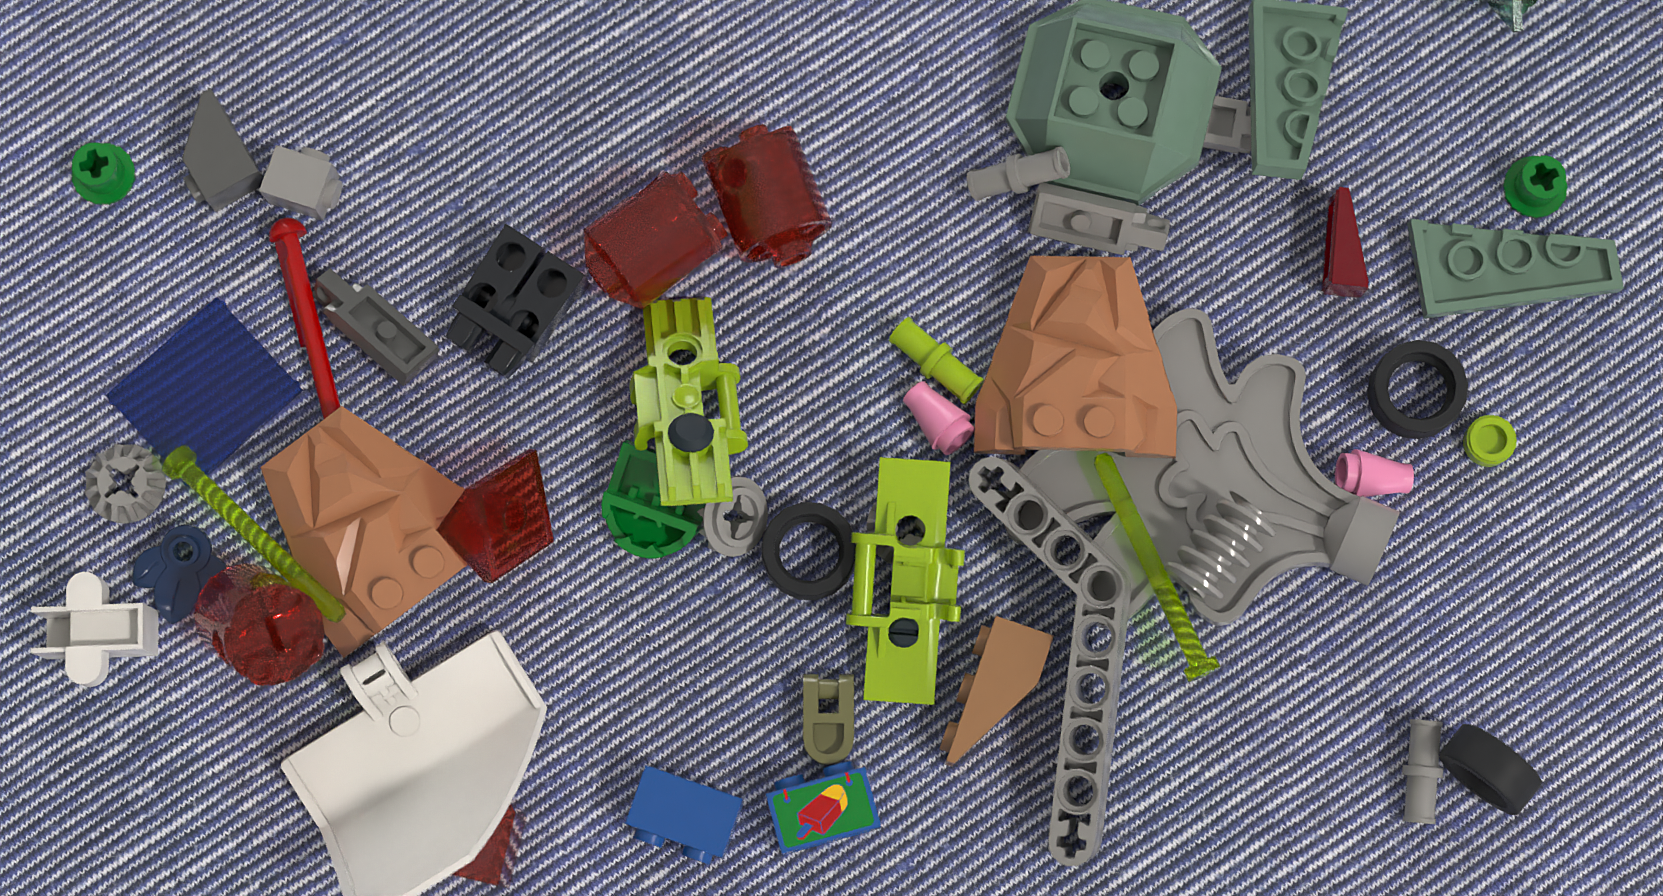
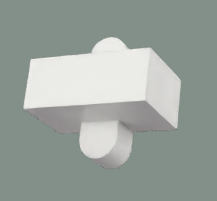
M90 572L77 573L68 581L66 587V606L31 607L32 613L47 619L46 648H31V653L45 659H65L66 674L70 680L86 687H94L101 684L108 675L109 658L158 656V610L144 603L109 604V587L107 583Z

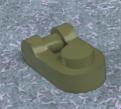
M803 674V742L809 757L818 764L828 766L839 764L852 751L854 742V674H839V679H819V674ZM819 699H839V713H818Z

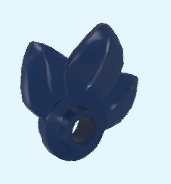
M183 524L168 531L161 545L145 550L138 557L133 568V585L141 588H155L154 599L157 609L171 624H175L185 618L197 605L199 599L222 608L227 607L231 599L232 581L229 568L226 563L212 554L210 538L201 528L195 525ZM180 542H187L192 546L193 555L191 559H184L178 554L177 547Z

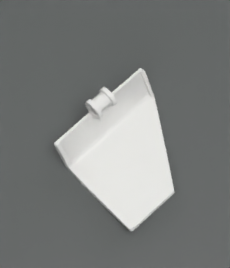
M499 630L491 631L411 681L385 642L375 647L377 651L375 654L353 667L348 663L340 668L344 680L364 710L289 755L281 762L283 772L321 831L343 896H416L473 861L504 816L519 788L532 757L547 706Z

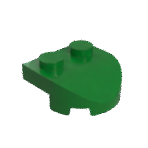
M625 440L622 444L608 489L603 493L601 509L602 517L605 518L608 528L614 536V541L618 546L635 556L656 559L677 552L696 536L703 525V517L697 511L705 508L706 503L661 506L656 450L648 447L640 451L635 448L634 442Z

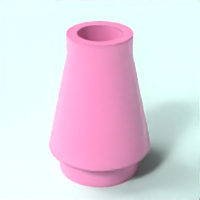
M925 381L913 386L904 396L903 402L911 410L934 450L940 449L945 455L952 454L962 447L974 433L975 428L969 422L970 415L934 391Z
M1358 449L1352 450L1351 453H1341L1338 457L1335 468V485L1359 497L1392 493L1408 494L1413 486L1414 470L1411 464L1396 462Z

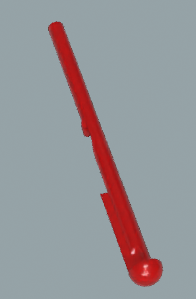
M290 217L281 218L271 226L269 241L275 243L300 347H306L323 419H325L340 408L341 405L299 238L306 235L307 231L305 226L297 219Z

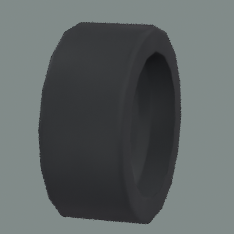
M1414 340L1397 345L1379 360L1369 377L1367 397L1373 415L1384 428L1399 437L1421 439L1438 434L1457 419L1466 404L1468 381L1463 365L1450 350L1436 342ZM1412 361L1426 362L1435 367L1443 376L1447 388L1446 400L1441 409L1432 416L1421 419L1408 417L1399 412L1391 402L1388 392L1389 379L1394 370L1402 364Z
M800 502L784 508L770 521L762 537V561L768 578L781 592L798 600H819L835 594L848 582L855 566L856 543H851L853 530L850 523L837 510L822 503ZM804 522L818 523L827 527L834 534L839 545V558L834 569L825 577L814 581L801 580L792 576L783 567L779 556L780 544L784 535L793 526Z
M1462 724L1440 752V761L1458 781L1481 799L1509 815H1519L1542 783L1535 769L1517 752L1497 737L1472 724Z

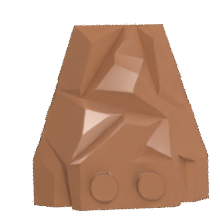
M1030 256L1000 340L994 351L987 375L976 400L974 453L1025 455V449L1125 452V457L1176 458L1177 405L1170 388L1131 258Z
M343 406L260 467L308 601L312 618L343 658L403 615L505 536L475 495L442 475L435 468L399 446L395 441Z

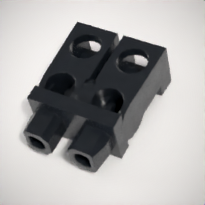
M505 224L469 280L462 295L460 294L452 305L457 315L452 320L445 337L470 354L485 332L498 342L484 363L503 377L509 379L525 359L530 363L534 362L540 353V349L549 340L561 319L575 300H579L590 283L583 273L551 252L547 251L546 253L543 247L508 224Z

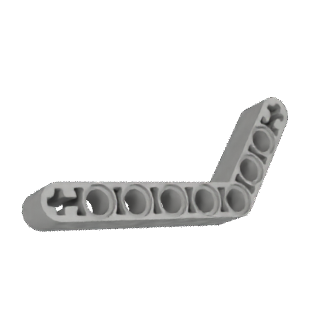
M987 457L975 463L970 471L969 485L971 491L1077 594L1048 843L1053 858L1060 864L1078 866L1094 858L1099 852L1102 843L1131 598V580L1127 572L1016 465L1004 459ZM990 471L998 473L1004 471L1000 478L1002 484L1010 491L1019 494L1010 499L1002 491L988 490L987 488L991 485V480L987 476ZM1035 501L1043 509V521L1037 528L1028 530L1022 524L1021 511L1029 502ZM1071 536L1079 543L1080 555L1076 562L1071 565H1065L1057 556V546L1062 539ZM1107 571L1115 577L1117 591L1111 599L1103 601L1096 596L1093 590V583L1100 573ZM1097 622L1106 625L1111 632L1110 645L1102 652L1090 647L1087 640L1089 629ZM1091 673L1098 675L1105 684L1104 696L1096 703L1088 701L1081 690L1083 679ZM1082 725L1092 726L1099 735V745L1093 753L1083 752L1076 744L1075 735ZM1076 776L1086 778L1093 787V796L1088 804L1076 802L1070 794L1069 786ZM1066 812L1073 815L1090 813L1091 819L1086 818L1079 821L1077 833L1078 838L1086 840V847L1077 850L1074 854L1072 845L1064 842V836L1074 832L1077 817L1066 818Z

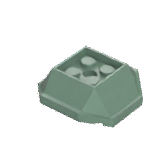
M1079 0L1029 25L1006 114V123L1026 156L1053 150L1059 146L1063 147L1066 151L1070 163V175L1068 178H1059L1044 183L1126 201L1138 206L1153 197L1156 192L1175 182L1199 165L1222 67L1182 16L1109 0ZM1118 84L1127 91V94L1121 99L1110 100L1105 98L1100 91L1106 85Z

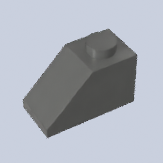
M210 88L202 92L182 156V160L190 174L183 177V180L197 203L206 200L214 211L218 212L260 188L264 176L216 95Z

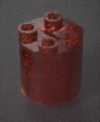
M765 124L756 125L742 131L738 135L739 143L729 148L726 146L715 148L702 155L701 160L705 167V172L741 262L752 263L772 259L775 268L794 265L808 258L812 254L811 246L813 242L832 227V221L798 136L792 126L781 127L769 132Z
M662 170L644 189L630 197L627 196L583 229L585 267L600 289L609 298L645 309L685 279L704 260L722 251L721 241L728 236L727 231L712 212H709L707 215L702 213L693 200L699 194L683 172L680 171L677 174L673 173L670 175L667 171Z
M243 563L226 567L211 577L198 595L194 612L198 636L210 652L255 685L273 686L292 681L307 671L312 664L318 662L324 654L323 638L325 632L322 613L312 597L265 566Z

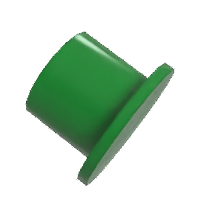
M96 142L83 145L75 152L72 159V183L76 192L86 201L96 205H111L122 200L131 191L135 181V166L130 155L121 147L110 143Z
M1546 155L1523 157L1513 163L1505 174L1503 183L1505 199L1511 208L1522 216L1530 218L1549 216L1559 209L1566 198L1568 187L1564 167L1558 160Z

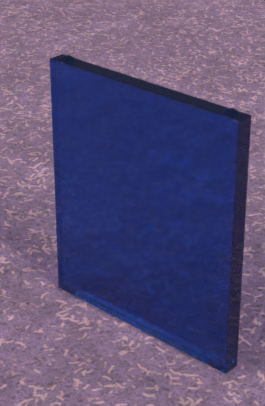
M216 297L106 396L109 399V403L118 408L179 475L182 483L193 490L304 390L300 387L299 381L293 380L227 308L226 302Z

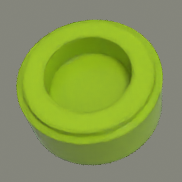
M1485 415L1476 419L1468 426L1463 437V446L1467 456L1474 463L1484 467L1497 466L1506 461L1513 454L1517 443L1516 433L1512 425L1504 418L1496 415Z

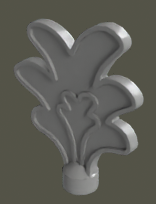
M1193 308L1183 309L1170 315L1153 330L1177 405L1176 458L1125 457V452L1038 450L1020 469L1076 524L1094 517L1113 515L1099 531L1094 541L1127 572L1131 580L1128 620L1139 612L1160 588L1173 580L1165 571L1164 566L1168 561L1183 565L1177 554L1178 549L1181 546H1187L1196 550L1190 535L1194 530L1208 533L1203 523L1204 518L1207 515L1222 518L1216 508V504L1220 499L1234 502L1229 491L1238 493L1266 516L1276 534L1274 537L1261 532L1255 535L1263 550L1259 553L1245 547L1243 553L1250 565L1248 568H1244L1234 563L1231 564L1230 569L1237 579L1235 584L1222 579L1216 582L1224 594L1221 600L1206 594L1204 603L1187 592L1189 603L1197 615L1216 626L1231 624L1239 619L1267 583L1280 574L1295 568L1306 566L1329 567L1333 572L1368 586L1400 514V511L1364 496L1359 497L1338 487L1326 478L1311 460L1305 448L1300 429V408L1306 374L1304 367L1298 360L1280 354L1260 356L1246 365L1235 384H1229L1219 362L1212 322L1206 313ZM1009 490L1007 496L1012 499L1019 493ZM1029 502L1021 511L1022 524L1028 530H1033L1040 526L1044 516L1043 509L1037 502ZM1004 524L1009 538H1011L1012 540H1014V541L1017 542L1018 544L1025 545V544ZM1102 572L1095 578L1093 590L1096 596L1103 601H1107L1116 594L1117 581L1110 572ZM1095 623L1099 628L1109 629L1103 623Z

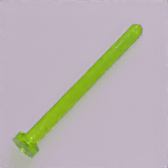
M183 445L175 449L165 459L162 471L171 480L181 478L321 614L329 621L335 623L340 622L345 617L344 606L195 464L197 459L195 452L187 445Z
M1106 452L1094 458V467L1188 662L1189 667L1183 670L1188 682H1193L1217 671L1221 666L1216 656L1207 657L1113 457Z

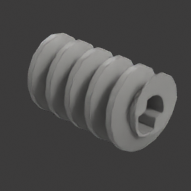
M1229 491L1234 502L1220 499L1216 504V508L1222 518L1214 515H1207L1204 518L1203 523L1208 533L1194 530L1190 535L1196 550L1187 546H1181L1178 549L1177 554L1183 565L1168 561L1164 566L1165 571L1182 588L1204 603L1206 594L1220 600L1224 597L1216 583L1219 579L1235 584L1237 579L1230 569L1232 563L1244 568L1249 567L1250 563L1243 553L1245 547L1259 553L1263 550L1262 545L1255 536L1258 532L1274 537L1276 534L1266 516L1248 500L1234 491Z

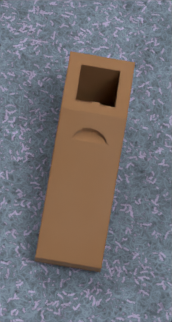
M995 616L991 628L981 625L972 654L981 656L976 674L974 676L965 672L956 698V702L965 704L959 724L952 721L948 722L939 750L948 752L946 765L953 766L1037 686L1054 635Z

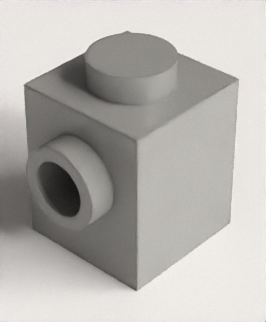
M276 145L259 192L269 204L324 221L328 208L334 209L341 196L343 184L339 180L340 175L334 165L329 162L330 157L325 153L308 147H302L299 153Z

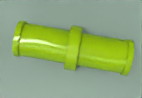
M910 317L905 318L889 337V342L892 345L897 346L921 367L920 373L924 377L936 379L955 395L963 405L973 398L984 383L982 377L977 376L951 354L953 351L951 346L946 342L939 344L914 323Z

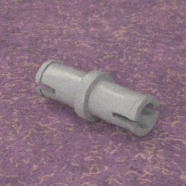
M1061 146L1026 157L1018 153L1008 156L1006 162L977 170H969L967 173V185L971 196L976 201L1009 191L1021 194L1028 192L1032 185L1059 178H1068L1070 175V163L1066 151Z
M1410 719L1408 765H1403L1402 775H1407L1403 821L1436 824L1438 778L1443 779V768H1438L1443 722Z

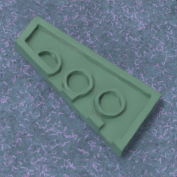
M1283 0L1251 1L1248 8L1252 175L1302 179L1308 165L1320 119L1319 114L1322 102L1326 96L1330 81L1328 79L1340 42L1339 37L1346 20L1348 8Z
M1410 219L1407 223L1423 319L1619 293L1624 288L1615 240L1552 233L1549 236L1523 233V230L1504 228L1502 231L1474 228V225L1457 223L1441 225L1419 219Z

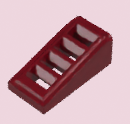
M1339 187L1328 200L1321 291L1325 295L1360 298L1368 290L1369 281L1350 190L1347 187Z

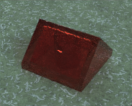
M535 449L526 450L467 487L436 529L484 582L494 583L554 542L538 453Z
M510 804L495 831L474 860L450 875L510 888L527 819L522 809Z

